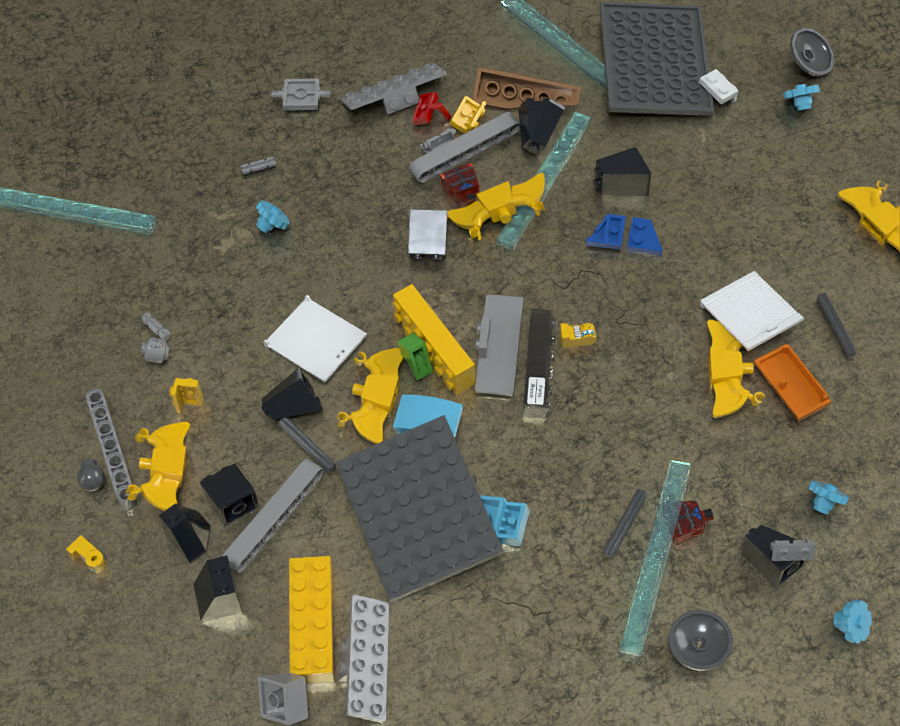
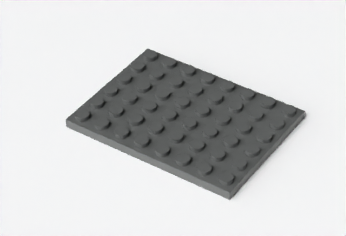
M600 1L609 112L713 116L712 95L699 83L700 78L709 73L701 6Z
M445 415L336 462L391 603L504 554Z

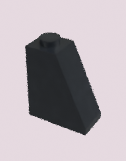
M527 98L518 108L522 147L530 153L538 155L546 147L565 107L550 98H543V101H534V98Z
M298 368L262 398L261 409L266 416L270 415L274 420L322 410L323 406L319 397L314 396L315 392L312 385L300 368Z
M174 504L159 515L166 537L189 564H192L207 552V541L211 526L198 511Z

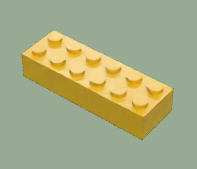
M413 284L393 294L392 306L395 312L393 316L396 322L403 325L407 336L414 332L425 342L430 362L434 366L436 374L439 377L442 376L445 380L444 382L448 390H452L457 396L476 384L475 364Z
M330 556L289 558L290 673L304 676L306 684L335 682L333 574Z

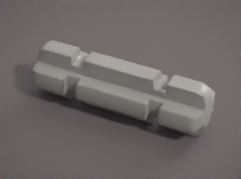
M270 157L266 160L262 159L251 162L249 165L244 164L241 166V170L245 175L251 171L256 172L267 167H274L276 162L274 157Z
M146 312L142 315V322L149 325L148 327L155 334L160 335L161 339L167 341L171 338L170 331L164 328L156 318H152L153 316L150 313Z

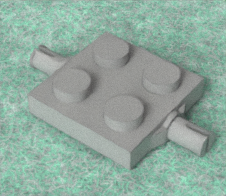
M285 79L282 91L272 90L271 97L282 98L283 110H318L320 97H331V90H320L319 79Z

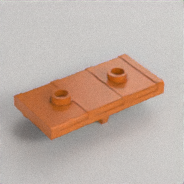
M785 344L754 360L753 364L773 387L798 422L831 404L830 396L789 344Z

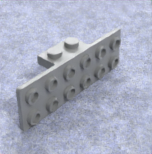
M428 63L421 69H412L407 74L392 77L391 80L379 81L375 86H366L356 93H347L345 97L341 98V102L350 110L382 99L386 113L390 114L418 103L419 98L415 86L447 74L438 65Z
M486 295L484 316H482V322L478 323L477 334H480V339H476L475 350H479L475 384L476 393L509 396L514 394L523 297Z
M355 594L350 599L349 635L340 640L337 646L339 660L336 672L338 673V681L347 682L346 715L383 723L386 721L389 603Z

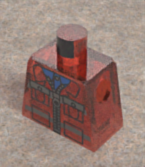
M472 163L440 174L442 188L455 203L459 204L466 201L469 206L477 201V194L480 193L479 182Z
M697 501L665 503L662 513L674 546L702 535L705 531V522L714 520L711 508L700 511Z

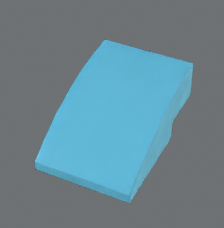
M402 394L393 429L399 435L445 415L455 438L463 405L435 397Z
M479 495L500 544L521 547L530 512L526 503L507 502L503 497Z

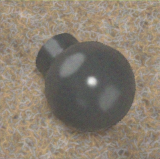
M94 459L82 461L81 469L77 476L79 486L83 490L90 492L100 489L105 481L103 470L97 466V462Z

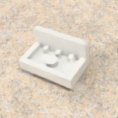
M717 69L700 78L699 83L720 104L729 100L732 103L736 102L738 96L737 88Z

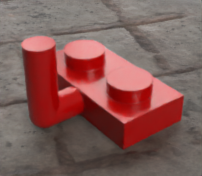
M436 92L421 94L412 118L414 125L430 123L433 111L439 110L445 120L451 118L444 105L437 103L439 96Z

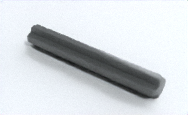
M825 292L819 294L817 301L848 357L855 356L857 349L828 295Z
M288 417L282 418L279 421V425L325 470L332 472L336 468V463Z
M637 489L604 548L603 554L612 558L646 498V491Z

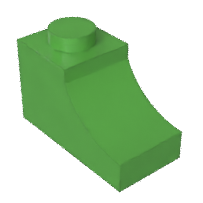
M414 332L397 341L401 355L406 360L413 377L417 381L433 372L425 342Z

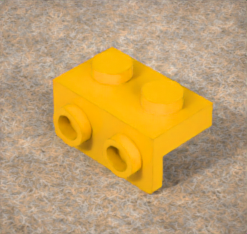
M465 95L449 124L464 134L475 129L479 124L477 119L481 118L486 111L484 106L487 102L483 101L481 104H478Z
M175 378L174 385H171L169 394L173 399V406H175L177 413H182L183 405L202 407L204 398L199 381L192 378Z

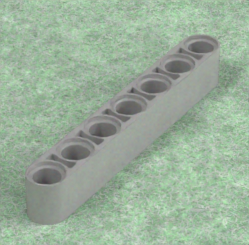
M506 112L414 160L410 164L409 170L420 183L426 182L513 136L520 130V123L510 112Z
M92 389L87 393L86 400L115 494L121 508L131 510L137 505V498L133 501L124 499V497L130 494H126V490L132 484L111 414L103 392L99 389Z
M308 458L303 460L225 551L223 556H228L231 568L237 573L242 572L321 479L324 473L322 467Z

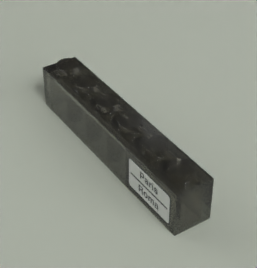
M531 309L523 417L546 418L547 411H551V399H548V394H552L553 384L549 383V377L553 378L554 366H550V361H554L555 350H551V345H555L556 334L552 333V330L557 327V318L553 317L554 310Z

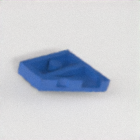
M607 214L603 222L595 228L592 236L586 239V246L621 250L626 216Z
M633 217L627 251L662 256L663 249L652 221Z

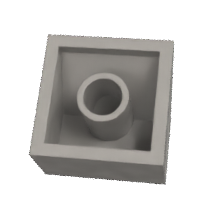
M293 673L258 676L260 714L262 718L288 726L308 718L304 676Z

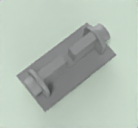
M448 128L440 133L439 136L429 140L426 139L420 147L427 154L456 139L454 136L456 131L454 128Z
M809 539L793 540V543H789V540H774V542H770L772 561L814 560L816 543L809 541Z

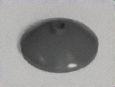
M801 28L792 35L790 41L791 54L803 71L814 76H823L832 69L834 54L829 42L823 35L810 28Z
M692 610L679 616L672 624L669 632V646L674 657L685 667L696 671H708L721 666L728 659L733 646V637L727 623L718 615L705 610ZM696 644H701L703 647L698 648Z

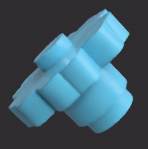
M806 84L795 86L793 90L783 92L784 99L794 98L795 107L799 111L812 108L811 94L820 92L819 85L806 87Z
M264 200L257 204L256 208L261 216L257 219L256 225L261 231L268 233L274 227L284 230L289 225L288 217L275 205Z
M812 480L808 489L817 494L813 501L815 503L813 508L824 514H829V511L833 510L835 503L846 505L849 496L839 491L838 487L830 483L824 484Z
M862 600L847 602L843 610L836 612L834 615V626L845 633V639L850 643L865 641L870 634L869 627L872 624L871 612L867 610V603Z

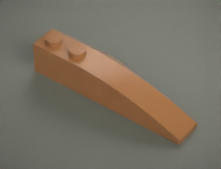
M480 66L478 67L473 100L480 104L485 101L487 102L486 105L506 109L519 108L527 98H534V101H543V98H550L561 105H578L581 87Z

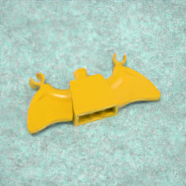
M539 173L522 184L514 185L512 189L509 181L480 192L477 194L479 201H475L464 208L448 211V217L455 225L468 229L471 241H473L475 237H478V240L482 239L480 229L483 222L490 218L492 222L501 220L502 223L506 224L511 221V216L517 213L516 207L528 206L533 208L537 216H540V210L546 211L543 203L540 201L545 189L544 173Z
M878 181L876 188L853 187L839 191L838 197L852 205L861 216L859 223L882 245L888 242L900 252V205L895 208L890 202L882 203L880 200L882 193H885L887 190V183L883 188L879 187L881 181Z
M708 320L707 327L712 338V347H710L708 355L710 389H714L716 398L712 416L719 418L730 415L742 408L748 399L753 406H759L762 403L760 400L765 395L762 392H756L752 395L750 391L744 389L741 385L743 374H753V363H742V354L739 352V349L744 346L719 321Z
M400 348L378 352L368 360L364 352L358 353V356L363 360L354 358L355 365L362 366L364 364V367L370 371L371 375L367 376L365 385L354 383L352 395L361 396L362 406L359 410L351 412V415L340 412L337 420H343L338 422L339 427H345L347 422L352 420L356 431L362 437L374 444L383 442V424L387 416L391 417L400 386L398 370L404 360Z
M189 422L163 426L155 430L151 435H149L146 428H141L139 434H136L135 440L137 442L143 443L148 440V443L155 448L153 449L152 458L140 457L139 469L150 470V481L141 484L140 487L134 484L129 485L126 490V494L130 493L128 500L133 501L137 498L138 493H142L143 497L151 505L163 511L177 504L176 491L182 486L186 458V446L183 445V441L190 429Z

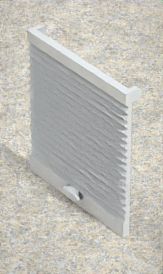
M755 271L700 300V307L702 309L706 308L748 351L804 320V317L797 313L787 301L782 299V296L780 297Z
M306 295L305 300L263 343L264 346L282 355V357H285L325 383L366 338L367 333L311 300L310 296Z

